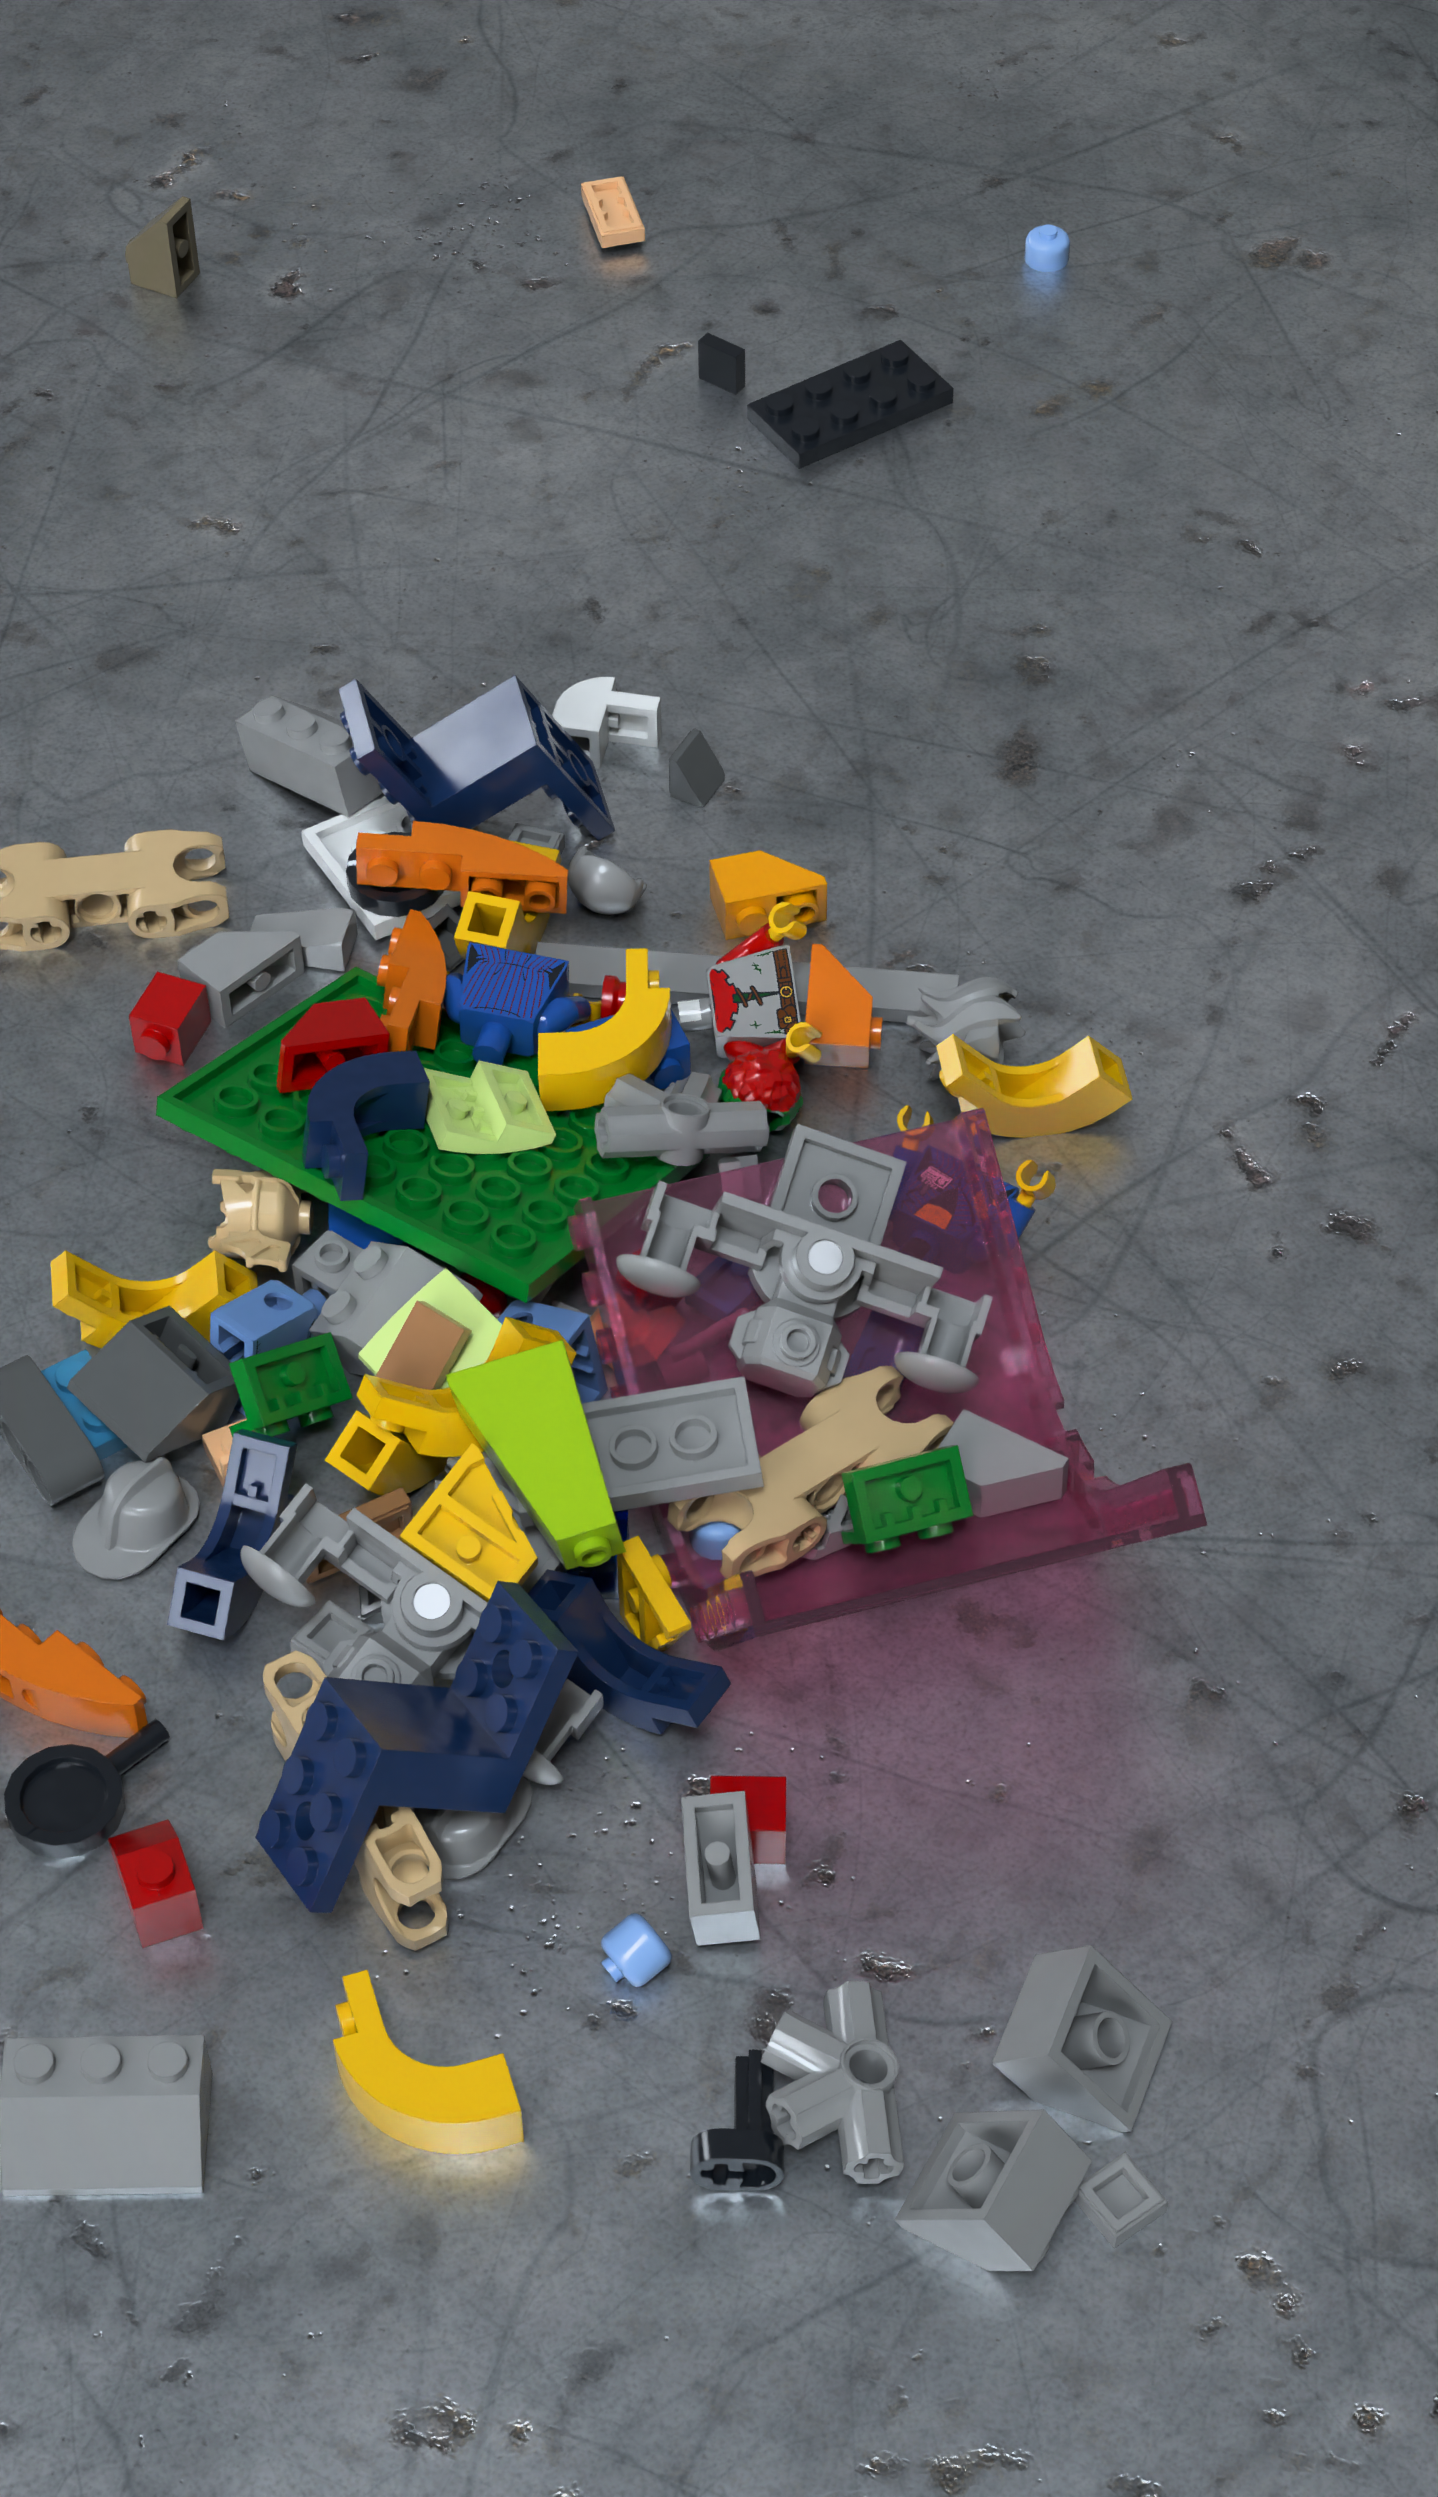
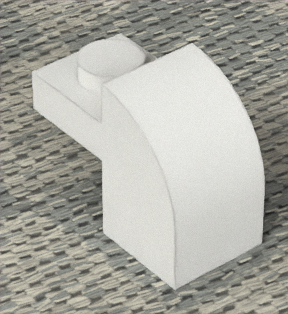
M615 677L590 678L572 685L559 697L552 714L553 718L593 761L597 769L601 768L608 742L658 748L662 735L661 697L617 692Z

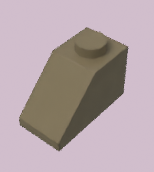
M182 196L152 219L128 242L125 259L128 263L131 284L178 298L200 274L190 198Z

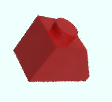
M366 997L315 1003L281 1040L276 1085L280 1093L312 1089L316 1082L332 1068L354 1058L388 1051L390 1033Z
M169 1819L108 1838L142 1948L204 1929L190 1871L179 1838Z

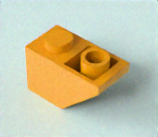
M761 850L709 860L710 899L725 940L752 935L763 925L769 923L768 918L772 908L781 902H788L800 908V912L794 915L789 923L799 921L808 925L827 921V882L825 876Z

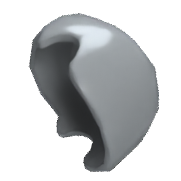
M581 846L569 863L568 883L577 900L592 912L609 916L628 912L636 905L647 888L644 880L641 878L633 879L618 865L610 860L595 856L585 846Z

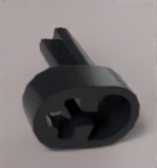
M749 2050L748 2056H736L734 2129H709L700 2132L691 2141L690 2175L692 2180L699 2186L724 2191H764L774 2188L784 2178L783 2141L774 2134L771 2128L770 2116L765 2107L769 2094L774 2092V2069L761 2063L762 2050Z

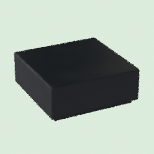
M710 333L705 334L698 340L699 378L730 393L738 394L745 387V349Z

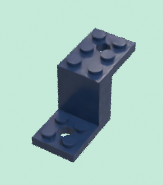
M516 675L414 737H411L357 679L339 688L344 711L340 713V718L346 731L352 737L354 746L349 749L354 764L363 775L367 776L371 773L378 780L385 797L393 805L400 803L406 809L412 824L413 821L472 829L542 787L550 799L553 800L558 797L563 802L568 817L577 828L584 825L598 841L615 831L593 761Z
M497 1581L489 1602L481 1613L479 1624L464 1658L457 1667L455 1678L450 1688L324 1677L314 1703L311 1704L307 1711L304 1726L291 1756L284 1764L281 1779L268 1809L260 1819L259 1829L255 1836L309 1912L332 1913L379 1805L506 1813L578 1655V1650L518 1583Z

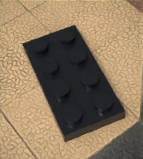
M898 340L747 404V419L798 469H801L952 404L954 388L902 340Z

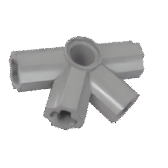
M692 1071L684 1080L676 1081L671 1094H668L629 1073L616 1079L612 1089L605 1095L604 1107H602L600 1113H596L594 1131L596 1134L597 1150L602 1158L656 1156L659 1160L676 1166L695 1165L701 1162L704 1154L760 1152L761 1148L767 1146L769 1126L767 1110L761 1101L721 1102L722 1090L716 1087L711 1075Z
M846 1981L843 1985L828 1989L825 1993L823 2007L826 2028L789 2009L784 2012L764 2051L761 2063L796 2081L769 2094L765 2107L769 2113L771 2128L774 2133L783 2141L784 2146L791 2145L797 2150L838 2129L843 2174L853 2177L856 2183L879 2184L887 2178L899 2176L904 2166L894 2090L899 2063L896 2054L888 2045L882 1992L872 1988L867 1981Z

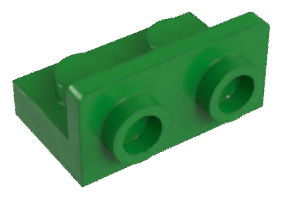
M331 1332L229 1363L247 1418L246 1421L229 1426L232 1438L233 1434L241 1429L274 1437L289 1432L290 1428L287 1420L296 1417L301 1428L334 1417L331 1409L332 1405L353 1398Z
M958 1445L944 1446L841 1473L853 1529L841 1532L843 1544H864L866 1553L901 1546L899 1535L917 1531L919 1539L951 1533L954 1531L952 1521L973 1516Z

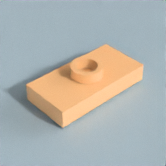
M624 176L581 183V197L602 248L645 241V228Z

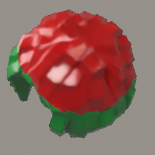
M758 1049L750 1050L748 1053L738 1055L721 1072L718 1088L722 1090L721 1102L761 1101L767 1113H774L769 1126V1132L783 1130L794 1119L799 1109L802 1108L803 1097L800 1091L799 1075L793 1064L786 1058V1055L772 1049H764L763 1051Z

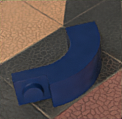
M417 1051L384 1052L354 1058L332 1068L312 1088L307 1103L302 1148L303 1164L305 1169L322 1168L325 1179H332L340 1201L363 1200L368 1162V1150L363 1137L381 1131L424 1128L430 1081Z
M241 1429L233 1434L222 1498L215 1522L198 1554L177 1567L167 1625L225 1640L238 1631L250 1617L264 1590L252 1580L245 1570L240 1556L241 1548L243 1545L260 1551L280 1526L281 1520L279 1516L295 1497V1495L288 1494L298 1443Z
M547 1569L527 1593L578 1650V1655L567 1679L589 1695L595 1689L602 1693L604 1703L602 1709L635 1727L659 1735L665 1731L671 1722L698 1728L731 1685L722 1666L674 1657L650 1647L635 1637L610 1611L592 1578Z

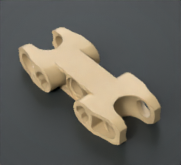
M173 829L147 831L130 837L124 845V852L67 858L62 848L50 842L15 844L0 849V871L6 875V877L0 878V922L8 923L6 928L0 931V949L26 952L56 948L67 941L70 935V928L128 922L130 930L137 936L155 939L182 936L223 923L230 918L226 887L212 881H193L212 877L226 868L222 837L209 832ZM194 849H207L213 853L212 856L205 859H185L187 853ZM212 901L217 905L211 910L198 911L191 908L189 903Z
M879 1366L862 1374L842 1379L839 1385L823 1390L807 1404L799 1420L800 1427L804 1432L762 1457L759 1455L764 1487L670 1502L667 1520L678 1531L686 1532L709 1522H726L741 1529L722 1549V1567L719 1572L730 1583L745 1582L759 1575L782 1569L814 1548L827 1528V1519L821 1513L836 1505L841 1494L846 1496L841 1473L936 1449L954 1422L946 1415L940 1414L931 1415L916 1423H901L885 1416L901 1398L900 1385L904 1376L893 1366Z
M296 1650L266 1664L263 1672L265 1694L275 1710L272 1712L271 1718L273 1740L285 1762L291 1756L305 1723L307 1711L311 1704L314 1703L324 1677H327L312 1657ZM293 1672L305 1674L312 1680V1687L309 1692L296 1699L284 1697L277 1687V1683L283 1676ZM379 1805L354 1861V1865L359 1871L363 1892L397 1943L417 1951L447 1935V1908L439 1894L442 1891L443 1884L441 1860L410 1807ZM418 1901L427 1902L435 1914L432 1922L427 1926L412 1929L404 1926L399 1921L398 1914L404 1905L411 1907Z

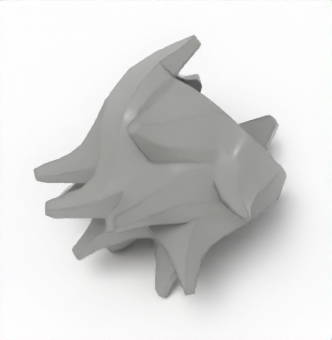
M980 977L946 991H938L926 985L921 986L918 990L922 993L921 1000L926 1005L919 1008V1013L923 1017L908 1015L906 1022L907 1025L915 1028L929 1040L923 1041L919 1048L932 1053L926 1060L928 1065L935 1064L928 1078L930 1081L939 1078V1071L942 1069L936 1045L952 1034L991 1061L1004 1065L1003 1042L1023 1037L1026 1033L1017 1023L1022 1016L1008 1004L1011 998H1016L1018 992L1004 980L993 977Z

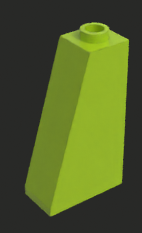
M563 1340L446 1375L461 1418L523 1505L566 1570L578 1566H598L608 1561L611 1556L626 1552Z

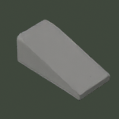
M346 908L255 915L250 931H294L300 935L304 966L344 972L358 935L355 910Z

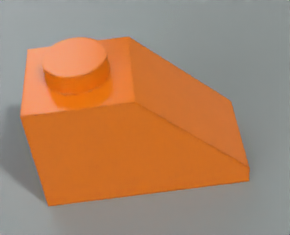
M812 944L805 1022L822 1032L820 1038H815L809 1042V1044L821 1051V1058L816 1063H808L804 1060V1064L869 1068L870 1049L881 1050L883 1017H873V997L823 944Z

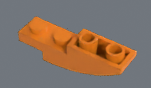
M413 821L411 836L358 832L356 844L357 885L461 891V907H464L468 892L471 891L520 901L523 911L566 914L568 869L523 845L472 829Z
M412 909L409 911L403 928L394 927L388 955L383 954L377 975V986L385 987L383 1009H387V1015L382 1014L380 1020L390 1033L387 1052L412 1051L413 1046L435 1050L440 1034L447 975L445 956L431 924L421 911Z
M0 1609V1697L50 1722L105 1736L130 1738L148 1724L144 1707L147 1700L143 1691L129 1677L122 1675L117 1678L107 1670L99 1655L88 1644L84 1642L75 1644L58 1630L44 1642H41L33 1630L25 1624H19L16 1627L3 1616Z

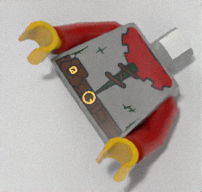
M788 902L776 904L769 914V923L763 925L716 962V965L706 969L709 997L677 1001L680 1026L684 1033L713 1029L717 1056L728 1058L730 1062L734 1061L738 1055L755 1049L759 1051L772 1049L786 1055V1058L792 1064L797 1063L800 1059L808 1063H816L820 1060L821 1051L809 1044V1042L815 1038H820L822 1032L800 1020L790 944L783 945L784 937L791 940H799L806 935V924L799 921L789 923L790 919L800 912L799 907Z

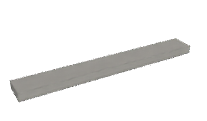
M538 942L535 955L569 961L570 996H573L574 993H579L583 997L602 998L605 975L617 976L621 982H626V949L549 942ZM648 950L649 970H659L660 988H670L671 1004H678L677 1001L709 997L706 969L716 965V962L723 956ZM792 962L799 1013L806 1015L810 963ZM844 966L873 997V1017H883V1021L906 1023L908 1015L923 1017L919 1013V1008L926 1005L922 1002V993L918 990L923 985L938 991H946L959 986V975Z

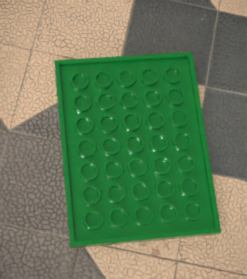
M354 967L157 1096L156 1116L180 1127L183 1131L192 1133L218 1146L227 1153L269 1172L272 1176L314 1195L321 1201L328 1202L361 1219L364 1223L375 1226L405 1241L410 1246L420 1249L454 1266L457 1270L467 1273L501 1290L506 1295L517 1298L525 1303H528L645 1209L659 1180L668 1183L666 1192L710 1156V1154H704L701 1162L690 1166L668 1164L659 1160L656 1156L602 1158L597 1150L594 1126L596 1113L601 1112L604 1103L576 1110L546 1111L556 1133L552 1144L535 1149L500 1154H471L439 1150L425 1118L423 1129L381 1131L363 1137L368 1150L363 1200L340 1201L332 1179H325L322 1168L305 1169L303 1164L302 1148L307 1103L312 1089L280 1093L276 1085L281 1040L313 1004L366 997L379 1018L382 1014L387 1015V1009H383L385 987L377 986V976L358 967ZM443 1008L440 1034L435 1050L419 1046H413L412 1051H417L423 1068L470 1078L477 1065L472 1056L474 1046L466 1045L461 1041L460 1024L450 1020L446 1010ZM506 1053L502 1066L528 1071L540 1098L538 1054L528 1057Z

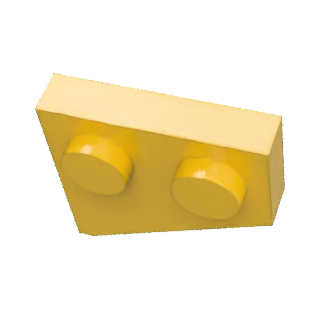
M471 1443L400 1534V1541L486 1602H489L497 1581L513 1582L522 1586L538 1565L537 1556L525 1533L519 1528L502 1490H499L485 1464V1458L480 1448Z
M638 1535L624 1541L623 1544L626 1552L617 1555L620 1615L630 1633L650 1647L664 1652L691 1629V1622L670 1589L672 1582L665 1562L659 1554L651 1556Z

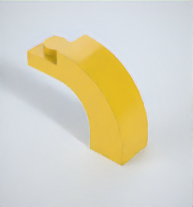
M512 841L550 858L559 865L561 864L560 851L557 849ZM469 891L454 935L457 950L465 960L469 942L535 954L537 944L541 941L550 913L523 911L520 901Z
M647 948L626 949V996L621 1008L611 1019L597 1027L584 1031L538 1033L539 1093L545 1111L576 1110L603 1104L605 1095L612 1089L617 1078L630 1073L644 1081L660 1064L671 1038L670 988H660L659 970H649Z
M954 1034L936 1045L942 1068L939 1071L940 1080L945 1089L952 1096L958 1098L963 1122L990 1134L1014 1138L1062 1134L1099 1121L1133 1100L1122 1059L1089 1035L1059 1056L1030 1066H1007L991 1061Z
M67 1250L51 1261L53 1307L66 1315L80 1320L81 1341L101 1349L130 1320L167 1306H171L210 1342L211 1312L258 1287L256 1272L215 1250L185 1272L156 1281H134L114 1276Z
M505 1317L493 1349L485 1363L563 1340L572 1366L576 1351L556 1330ZM364 1374L356 1396L371 1415L370 1420L386 1430L403 1432L418 1454L433 1457H458L464 1454L471 1443L479 1447L481 1452L484 1451L461 1418L449 1387L436 1390L422 1389Z
M356 1410L325 1458V1461L368 1491L383 1496L403 1487L406 1494L422 1487L445 1470L448 1457L418 1454L403 1432H393L381 1428L370 1420V1416Z
M368 1969L342 1976L346 2002L335 2004L342 2037L333 2039L337 2069L351 2101L370 2123L399 2142L414 2148L443 2154L482 2153L524 2142L521 2108L503 2053L466 2064L448 2067L432 2066L418 2062L401 2052L390 2040L382 2021Z

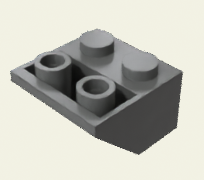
M171 1306L130 1320L70 1379L67 1389L91 1413L96 1415L144 1462L202 1439L203 1434L226 1426L239 1399L229 1367L231 1362Z

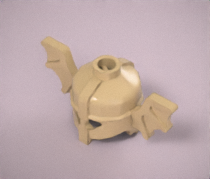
M214 1169L212 1184H221L223 1201L220 1202V1211L225 1214L226 1218L220 1226L216 1227V1234L209 1237V1248H212V1252L215 1250L228 1258L245 1259L246 1267L249 1268L256 1265H269L278 1268L280 1272L287 1271L290 1258L299 1245L302 1234L311 1235L313 1230V1201L301 1200V1193H306V1191L272 1176L263 1169L254 1172Z

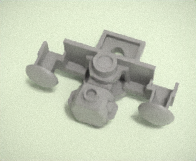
M797 1124L794 1128L769 1206L724 1191L714 1208L709 1210L664 1194L668 1183L659 1180L652 1192L642 1222L641 1230L646 1231L647 1234L640 1255L623 1254L616 1258L619 1272L631 1284L655 1295L674 1298L692 1295L701 1287V1282L686 1271L693 1248L749 1267L747 1274L765 1304L759 1306L754 1311L736 1318L728 1347L737 1359L736 1366L739 1372L747 1380L796 1397H813L822 1390L839 1385L850 1354L841 1342L842 1335L836 1322L855 1313L861 1306L925 1328L918 1352H898L894 1357L898 1370L913 1383L940 1393L958 1394L974 1389L980 1381L976 1374L965 1367L972 1344L982 1335L993 1297L984 1294L975 1303L932 1288L941 1278L943 1267L881 1246L907 1162L800 1124ZM829 1184L842 1188L848 1197L847 1209L840 1213H833L824 1209L819 1202V1189Z
M496 1482L499 1490H502L519 1528L525 1533L538 1559V1565L521 1586L528 1593L547 1569L559 1572L563 1564L536 1525L522 1527L517 1497ZM307 1483L304 1484L279 1516L281 1520L280 1526L260 1551L243 1545L241 1548L242 1564L252 1580L270 1596L285 1604L303 1608L310 1607L316 1603L314 1596L303 1583L323 1558L381 1599V1612L385 1627L378 1632L359 1635L357 1639L340 1640L322 1664L324 1674L327 1677L435 1686L434 1678L454 1680L457 1667L463 1660L477 1629L481 1613L488 1604V1602L354 1507L346 1516L347 1521H345L317 1501L314 1489ZM566 1679L522 1777L542 1785H556L564 1780L562 1774L550 1761L570 1735L579 1740L604 1706L602 1693L595 1689L589 1695L573 1682Z

